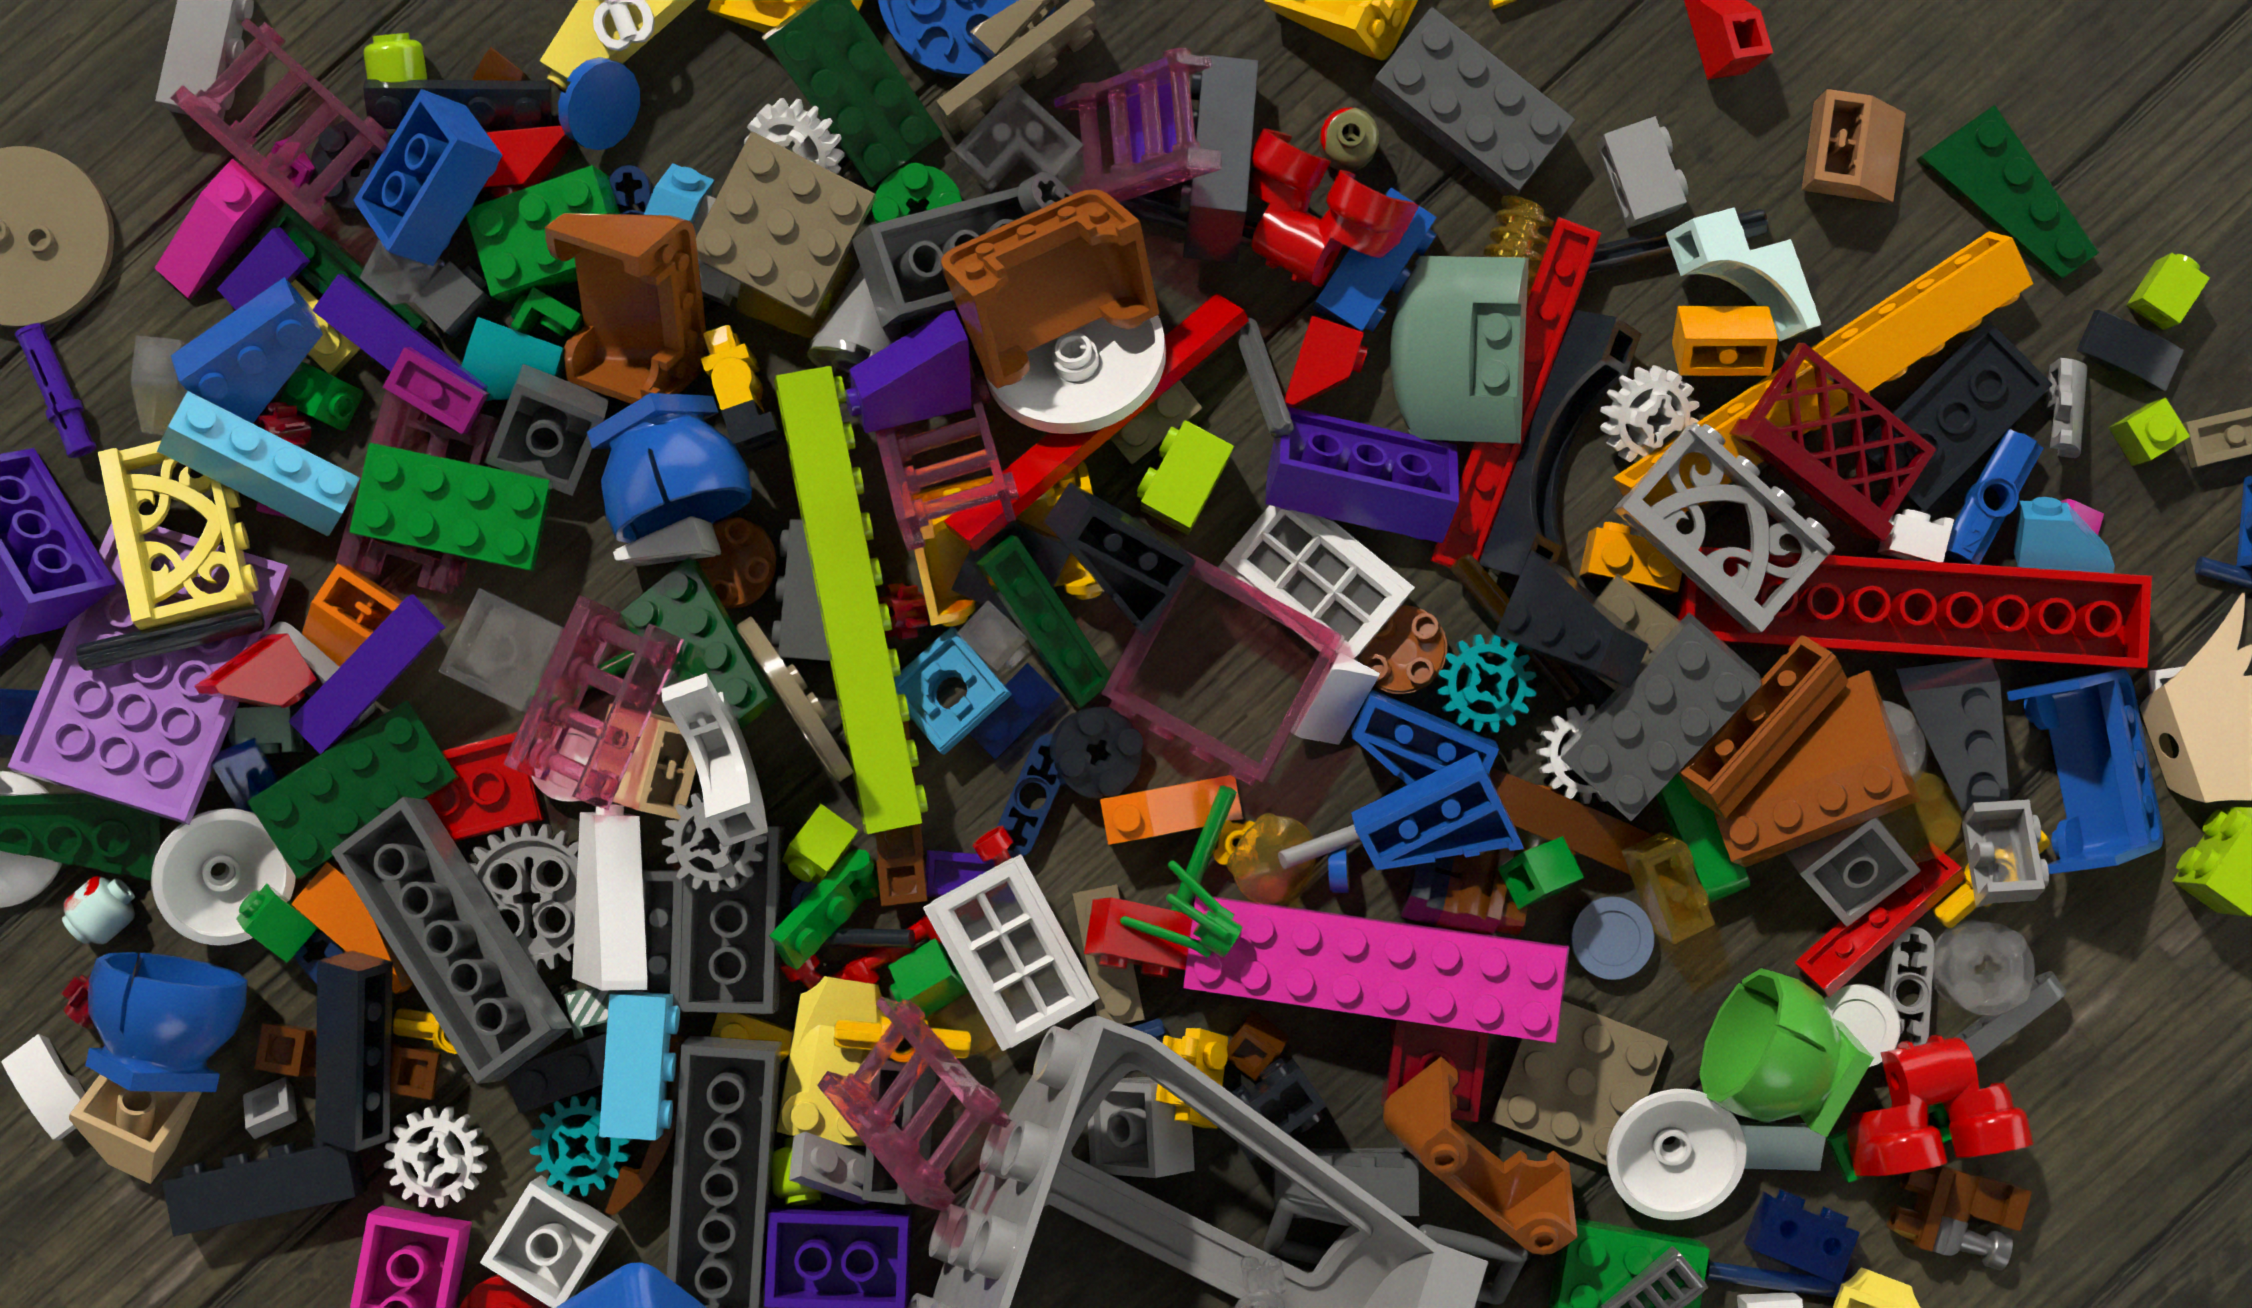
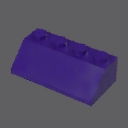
M1287 407L1294 428L1290 434L1274 438L1267 471L1266 505L1279 507L1283 510H1293L1321 516L1328 520H1339L1362 525L1374 530H1385L1403 534L1415 539H1426L1443 543L1459 504L1457 444L1439 440L1420 439L1412 434Z
M35 448L0 454V610L16 637L20 638L62 628L112 592L116 587L115 580Z

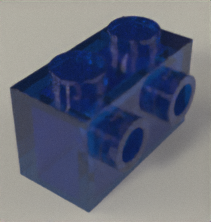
M1782 1189L1779 1190L1777 1196L1763 1191L1743 1243L1755 1251L1840 1284L1860 1234L1859 1231L1847 1225L1849 1216L1825 1206L1822 1207L1820 1214L1804 1208L1806 1199Z

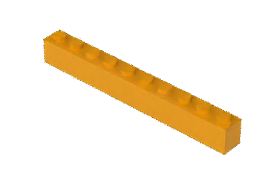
M1989 231L1811 348L1870 395V391L1883 382L1901 377L1906 373L1907 367L1921 357L1931 356L1939 352L1945 346V342L1959 332H1966L1977 327L1982 322V317L1991 311L2015 302L2020 297V292L2034 283L2013 238ZM1805 359L1796 371L1798 390L1816 387L1814 367ZM1781 368L1697 422L1701 427L1707 424L1714 428L1725 439L1724 448L1736 458L1739 455L1744 456L1756 467L1763 460L1729 433L1739 418L1747 419ZM1826 377V379H1827V384L1833 383L1831 380H1829V379ZM1842 389L1828 391L1831 416L1848 406L1847 393ZM1817 393L1800 396L1801 422L1820 419ZM1788 399L1776 401L1765 417L1777 427L1791 425ZM1821 426L1802 429L1803 435L1809 431L1821 429ZM1792 432L1785 433L1792 438ZM1681 433L1613 477L1623 497L1633 489ZM1697 452L1687 453L1682 457L1679 464V475L1687 489L1695 488L1690 480L1692 465L1695 464L1696 471L1702 476L1707 475L1711 469L1708 459ZM1667 472L1642 499L1650 507L1676 493L1669 481ZM1724 474L1720 484L1728 485L1733 481ZM1702 502V503H1697V504H1698V505H1703V504H1706V503H1708V502ZM1687 507L1680 509L1684 513L1688 511Z

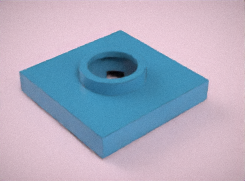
M953 626L901 671V675L894 677L897 695L905 694L910 718L943 755L950 751L1012 695ZM947 678H961L967 685L966 697L963 695L961 700L950 707V709L943 708L937 700L939 685Z

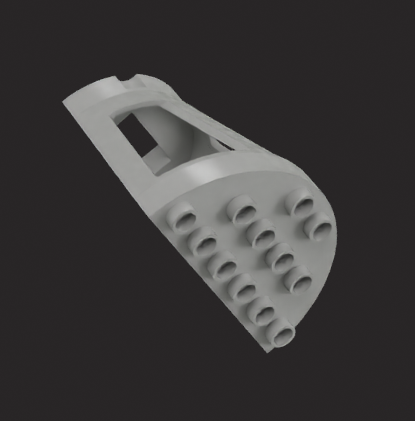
M1097 1015L1084 1019L1069 1031L1054 1025L1046 1033L1035 1060L1032 1077L1020 1094L1007 1119L999 1116L988 1132L980 1157L981 1172L966 1207L962 1208L947 1203L938 1216L929 1244V1256L944 1261V1265L933 1297L930 1298L916 1293L907 1308H1010L1042 1209L1047 1205L1107 1233L1255 1308H1474L1488 1261L1436 1243L1155 1037ZM1139 1070L1352 1224L1332 1244L1313 1272L1306 1273L1073 1157L1071 1150L1083 1129L1102 1101L1127 1073Z

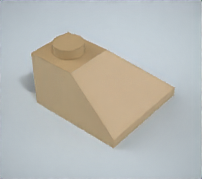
M100 1074L71 1111L69 1120L108 1165L151 1184L175 1151L202 1092L129 1091Z

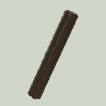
M1465 554L1461 556L1451 566V571L1499 626L1510 599L1473 555ZM1517 647L1523 655L1530 657V664L1561 700L1569 701L1583 689L1582 683L1566 665Z

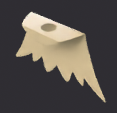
M2244 593L2240 595L2219 628L2199 652L2172 679L2147 696L2139 707L2167 787L2182 796L2204 803L2227 800H2252V675L2244 676V672L2252 658V644L2237 650L2244 618ZM2167 733L2172 735L2178 743L2179 754L2176 758H2173V751Z

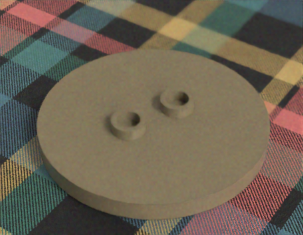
M13 146L0 148V326L22 328L34 323L46 326L76 312L90 300L101 286L110 267L114 250L112 215L108 203L97 184L87 173L71 161L56 153L35 147Z
M751 616L739 623L736 630L833 778L840 782L851 775L853 770L822 722V719L828 715L812 692L805 696L803 690L808 686L793 664L788 667L785 666Z

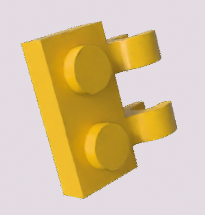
M1186 1028L1185 1036H1182V1039L1171 1036L1163 1037L1164 1045L1221 1086L1223 1085L1224 1069L1228 1057L1227 1036L1201 1028ZM1157 1084L1155 1101L1176 1106L1174 1120L1202 1128H1217L1208 1119Z

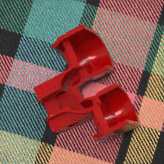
M1263 128L1251 152L1250 162L1254 168L1249 176L1248 190L1270 203L1259 221L1252 239V250L1267 259L1265 264L1273 269L1280 266L1293 273L1292 280L1298 284L1307 281L1314 286L1322 287L1343 244L1366 255L1382 258L1400 243L1419 205L1379 193L1354 179L1355 174L1340 170L1326 198L1329 210L1322 219H1319L1308 213L1307 209L1312 192L1319 186L1331 161L1290 145L1292 136L1289 134Z
M1937 1034L1929 1037L1925 1044L1913 1046L1912 1042L1902 1041L1898 1044L1897 1049L1880 1052L1892 1100L1891 1108L1852 1113L1847 1130V1139L1855 1176H1888L1924 1170L1948 1163L1940 1131L1934 1126H1928V1106L1939 1103L1943 1104L1951 1121L1949 1128L1956 1157L1990 1155L2034 1144L2027 1114L2023 1109L2014 1107L2011 1091L2006 1084L1991 1083L1988 1088L1979 1089L1977 1067L1968 1045L1961 1038L1943 1039L1942 1036Z

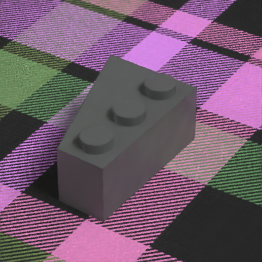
M1307 1148L1399 1216H1419V1161L1406 1148ZM1273 1167V1206L1275 1210L1280 1198L1285 1194L1318 1200ZM1299 1215L1293 1216V1218H1308Z

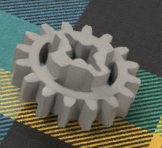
M699 793L692 794L691 802L693 807L689 808L683 804H678L675 809L681 816L680 820H667L665 823L668 828L674 830L673 837L662 840V845L672 846L675 851L666 859L667 864L677 862L681 864L682 867L676 875L679 879H683L690 874L693 875L692 888L700 889L707 880L709 881L711 891L718 892L724 879L731 888L739 886L738 873L748 878L753 876L754 872L748 865L750 860L763 861L764 856L760 852L755 851L756 844L767 842V837L758 835L745 840L743 854L736 864L733 852L737 843L723 847L720 843L721 852L719 853L716 848L697 850L698 846L705 844L704 841L710 838L709 829L712 828L705 818L703 798ZM694 818L693 821L696 825L695 833L692 840L685 844L687 827ZM699 857L709 860L718 872L703 870L695 865L692 860Z

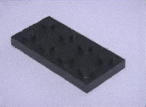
M1989 320L1983 322L1892 412V414L1936 448V451L1904 497L1919 512H1925L2053 385ZM1880 425L1864 440V443L1882 439ZM1893 431V437L1899 436ZM1907 441L1894 444L1897 469L1907 467L1918 451ZM1883 446L1866 449V460L1878 472L1886 471Z

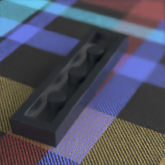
M365 79L363 86L368 129H397L421 89L466 105L484 130H517L551 127L554 124L551 81L409 80L391 83L376 79Z

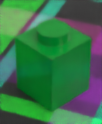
M1563 836L1524 851L1498 867L1518 910L1553 896L1584 878Z
M266 883L260 891L255 890L244 899L239 907L240 914L236 920L246 933L288 963L318 927L292 906L290 900Z
M936 938L888 966L895 983L890 985L894 998L903 1009L909 1007L922 1019L969 992L945 947Z

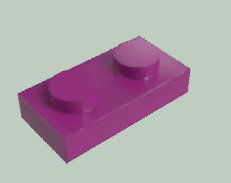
M404 347L383 386L386 390L461 434L469 432L489 393L411 347Z

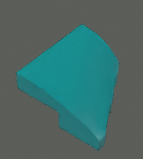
M477 317L462 367L488 386L485 391L489 393L486 401H508L522 364L561 378L565 369L564 348Z

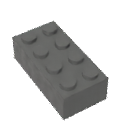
M1433 7L1428 10L1376 75L1370 90L1510 201L1516 197L1575 121L1571 115Z
M1019 187L869 225L852 239L881 328L957 307L942 269L941 259L943 255L956 246L1026 216L1027 214L1020 206L1018 200Z
M1689 612L1640 664L1631 687L1628 688L1620 685L1564 744L1561 760L1632 821L1762 685L1760 674Z
M695 824L688 825L685 833V844L692 840L696 830ZM767 826L768 832L761 834L767 837V842L756 844L755 851L760 852L764 856L763 861L750 860L748 865L752 868L754 874L748 878L738 873L739 886L731 888L724 879L722 880L720 891L712 892L707 880L700 889L692 888L693 875L690 874L683 878L680 1011L773 1014L779 1010V966L781 956L769 935L782 923V860L784 857L785 826ZM709 829L710 838L704 841L705 844L698 846L697 850L716 848L719 853L721 852L719 847L720 841L712 829ZM745 840L738 842L733 852L736 860L735 864L743 854ZM701 857L692 860L695 865L703 870L718 872L709 860Z

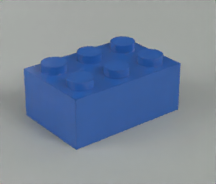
M421 89L353 201L389 253L434 266L443 250L448 247L451 237L464 216L472 209L476 197L488 178L495 172L498 162L503 155L466 105Z

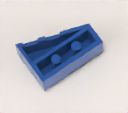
M284 277L170 356L179 383L187 391L253 424L323 333L310 305Z
M1372 689L1365 699L1352 729V738L1407 785L1475 752L1478 753L1489 774L1499 751V747L1494 740Z
M1477 752L1351 812L1355 831L1376 870L1435 862V858L1462 854L1465 857L1480 855L1479 852L1509 848V851L1524 849L1518 832Z

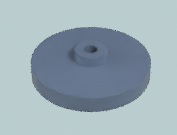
M1602 897L1589 902L1576 915L1571 927L1570 943L1576 960L1585 970L1604 979H1623L1638 972L1649 960L1654 947V930L1647 914L1634 902L1620 897Z

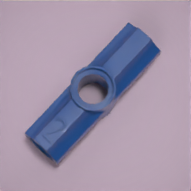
M2008 429L2002 435L1979 479L1966 492L1965 504L1952 526L1945 553L1947 557L1960 564H1980L2006 515L2016 508L2019 500L2018 494L2044 449L2036 440L2011 429ZM1987 487L1995 490L1999 496V505L1996 510L1988 508L1983 500V494Z

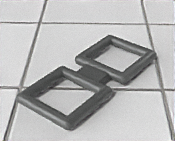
M1285 1194L1278 1202L1263 1246L1264 1250L1270 1255L1318 1265L1329 1248L1285 1239L1293 1216L1299 1215L1349 1227L1352 1224L1319 1200ZM1428 1224L1418 1228V1230L1438 1244L1461 1252L1504 1261L1493 1284H1481L1477 1301L1495 1305L1502 1304L1528 1257L1527 1250L1518 1244Z

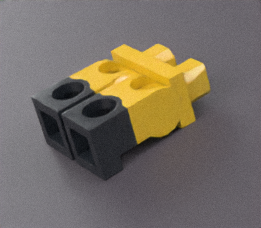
M730 325L703 333L710 355L701 358L705 372L712 379V385L732 444L746 457L786 443L782 424L771 412L765 413L760 400L763 388L762 383L755 374V372L760 371L756 357L745 343H740L738 335L733 333Z

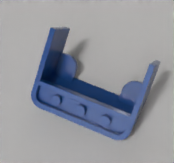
M2124 669L2033 685L2007 692L2009 701L2024 699L2025 714L2031 723H2034L2040 730L2049 729L2067 817L2058 823L2057 830H2054L2052 833L2053 851L2057 857H2060V860L2047 864L2049 874L2117 866L2160 849L2163 843V826L2135 689L2128 672Z

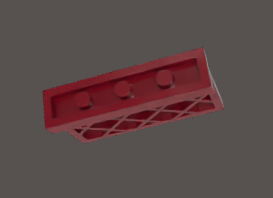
M1798 343L1749 417L1747 419L1739 418L1729 433L1860 537L1885 541L1893 529L1894 525L1889 522L1890 518L1936 451L1935 447L1805 343ZM1805 359L1814 367L1816 387L1798 390L1796 371ZM1826 377H1827L1829 380H1831L1833 383L1827 384V379H1826ZM1842 389L1847 393L1849 413L1831 416L1828 391ZM1817 393L1820 419L1801 422L1799 397ZM1788 399L1791 425L1777 427L1765 417L1776 401ZM1860 404H1861L1864 408H1866V410H1861V411H1860ZM1874 415L1880 420L1882 439L1864 443L1861 418ZM1850 420L1853 445L1835 448L1832 423ZM1821 426L1824 451L1809 453L1804 447L1802 429ZM1893 431L1899 436L1893 437ZM1792 432V438L1785 433ZM1907 441L1918 451L1907 467L1897 469L1894 444ZM1883 446L1886 471L1868 475L1865 450ZM1854 452L1857 477L1842 479L1837 472L1836 455ZM1825 458V464L1818 459ZM1887 478L1888 496L1879 508L1871 502L1869 482ZM1858 484V490H1856L1851 485Z

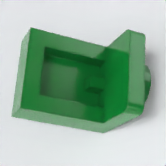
M302 361L288 380L279 401H286L287 405H296L297 410L341 431H345L364 392Z

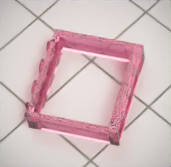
M1189 553L1196 560L1195 564L1147 636L1144 637L1136 629L1101 694L1112 699L1109 707L1118 711L1119 714L1133 720L1137 713L1152 721L1148 729L1171 742H1173L1177 735L1192 743L1188 751L1204 761L1213 764L1217 757L1232 766L1228 773L1251 786H1253L1256 779L1262 783H1268L1346 637ZM1190 574L1323 646L1260 763L1127 690Z

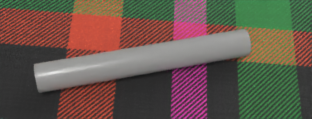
M1354 825L1282 850L1278 853V858L1281 866L1287 869L1361 842L1355 831Z

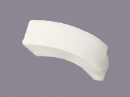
M706 673L662 688L663 704L684 737L699 775L705 818L722 846L726 847L767 833L765 808L755 768L739 724L724 693H717Z

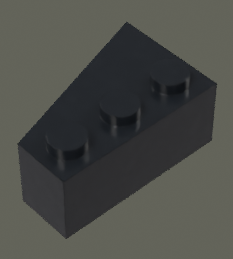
M1072 483L1068 484L1045 519V523L1144 637L1147 636L1196 562L1173 538Z
M1985 658L1896 669L1903 692L1962 812L1968 811L1973 803L2009 801L2001 687L1992 659Z

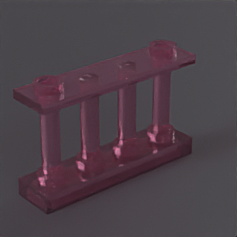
M246 18L241 25L254 39L253 42L205 92L200 89L194 95L182 85L170 99L316 230L320 231L331 219L322 209V206L327 202L324 197L372 146L383 153L387 146L385 140L390 134L370 116L362 121L281 48L286 41L267 23L264 22L258 28ZM270 53L289 72L240 123L235 120L229 126L217 116L223 109L220 106L221 102ZM305 84L324 101L323 104L275 154L270 151L266 157H263L252 147L257 141V138L254 136L293 94ZM339 115L358 134L310 185L305 182L299 189L287 178L292 171L289 167Z
M1187 48L1170 49L1163 52L1162 59L1098 83L1072 86L1071 93L1055 98V108L1079 110L1085 175L1081 176V183L1067 188L1074 194L1084 190H1102L1120 203L1221 170V151L1201 149L1200 142H1195L1189 75L1212 67L1211 57L1191 55V50ZM1171 82L1177 144L1172 146L1173 152L1165 153L1157 87ZM1136 94L1140 95L1145 155L1141 156L1140 163H1133L1127 98ZM1109 105L1115 165L1110 167L1111 173L1108 174L1103 173L1097 118V109Z
M970 361L971 404L973 403L976 417L910 437H906L905 433L897 435L896 430L903 429L904 424L875 431L896 519L908 551L926 546L921 528L928 526L929 520L993 501H1001L1007 522L1016 520L1011 501L1020 499L1012 472L1005 474L1002 472L984 404L992 402L985 377L975 378ZM982 435L985 445L983 450L919 469H914L913 465L905 466V462L913 460L912 455ZM991 467L994 482L927 502H923L922 498L914 500L913 494L920 493V487Z
M579 595L505 759L504 765L543 781L547 780L550 771L553 770L578 782L572 797L609 810L658 700L661 689L676 661L684 639L652 624H648L643 637L616 626V623L621 613ZM608 643L635 654L624 679L597 668ZM589 685L616 696L605 722L578 711ZM570 727L597 739L586 765L559 753Z
M880 997L876 1005L892 1023L855 1074L849 1073L847 1076L827 1071L817 1086L914 1204L946 1211L956 1197L944 1183L946 1178L944 1171L981 1121L1007 1128L1012 1120L999 1107L1001 1099L986 1086L979 1084L923 1021L925 1014L917 1005L906 999H902L899 1003ZM905 1037L916 1051L880 1101L876 1102L870 1094L872 1090L870 1084ZM930 1066L941 1080L904 1131H901L894 1123L896 1119L894 1112L926 1068ZM953 1094H955L966 1107V1110L930 1159L926 1161L918 1152L920 1149L918 1142Z

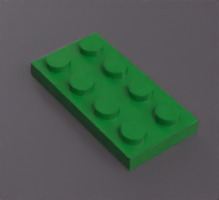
M369 442L349 533L534 571L553 481Z

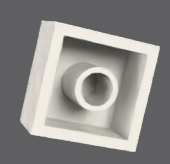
M540 1175L529 1183L480 1263L549 1307L555 1308L574 1296L618 1226V1223L574 1195L563 1194V1189L558 1185L548 1186L546 1184L548 1179Z

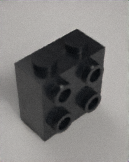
M1279 1058L1259 1073L1262 1081L1251 1089L1247 1090L1245 1085H1242L1231 1092V1094L1286 1134H1289L1296 1128L1302 1133L1314 1126L1323 1118L1320 1110L1327 1106L1294 1058L1286 1063L1282 1058ZM1235 1140L1250 1161L1257 1157L1256 1154Z

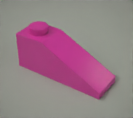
M231 159L201 192L155 266V269L191 300L282 199L250 170L234 159Z

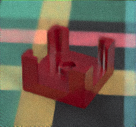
M1391 1019L1389 1035L1392 1038L1388 1079L1387 1082H1383L1381 1105L1384 1107V1103L1390 1095L1438 1058L1442 1057L1457 1069L1458 1082L1451 1092L1457 1098V1109L1451 1113V1119L1478 1122L1489 1033Z

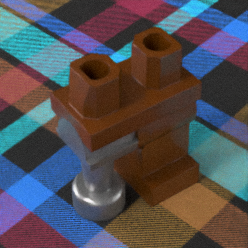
M1943 1165L1901 1174L1899 1187L1918 1193L1914 1210L1894 1204L1887 1221L1889 1229L1906 1237V1241L1918 1248L1949 1256L1959 1251L1981 1255L1985 1266L2000 1271L2005 1269L2013 1248L2011 1235L1999 1231H1991L1985 1237L1967 1229L1970 1216L2021 1232L2032 1191L2013 1183Z

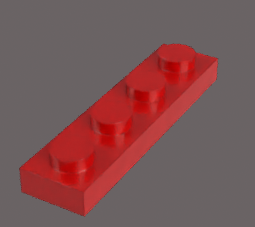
M1932 842L1912 858L1921 870L1918 874L1848 927L1840 921L1794 962L1799 971L1828 998L1965 879L1966 875L1962 867Z

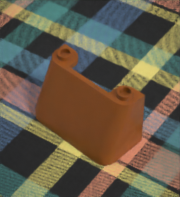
M1092 189L1075 193L947 251L941 259L946 282L987 379L997 389L1015 384L1030 370V361L1026 352L1103 317L1113 326L1121 329H1133L1140 326L1144 321L1159 315L1140 221L1102 190Z
M564 213L545 227L546 243L550 255L561 261H568L574 257L584 327L569 338L564 346L563 358L565 360L568 382L630 404L635 403L649 393L679 394L703 371L704 367L701 358L708 356V347L703 335L706 332L696 234L693 224L688 220L671 215Z
M1442 1057L1438 1058L1389 1096L1383 1107V1121L1387 1131L1430 1172L1522 1247L1534 1254L1546 1255L1562 1249L1577 1238L1569 1163L1554 1150L1547 1155V1160L1543 1161L1528 1160L1527 1155L1520 1150L1505 1162H1502L1451 1119V1113L1457 1109V1098L1451 1092L1458 1082L1457 1069Z

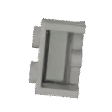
M2030 800L1973 803L1961 821L1976 908L1992 903L2035 901L2045 890V887L2048 886L2049 870L2046 860L2040 859L2037 843L2041 838V825L2038 816L2032 815Z

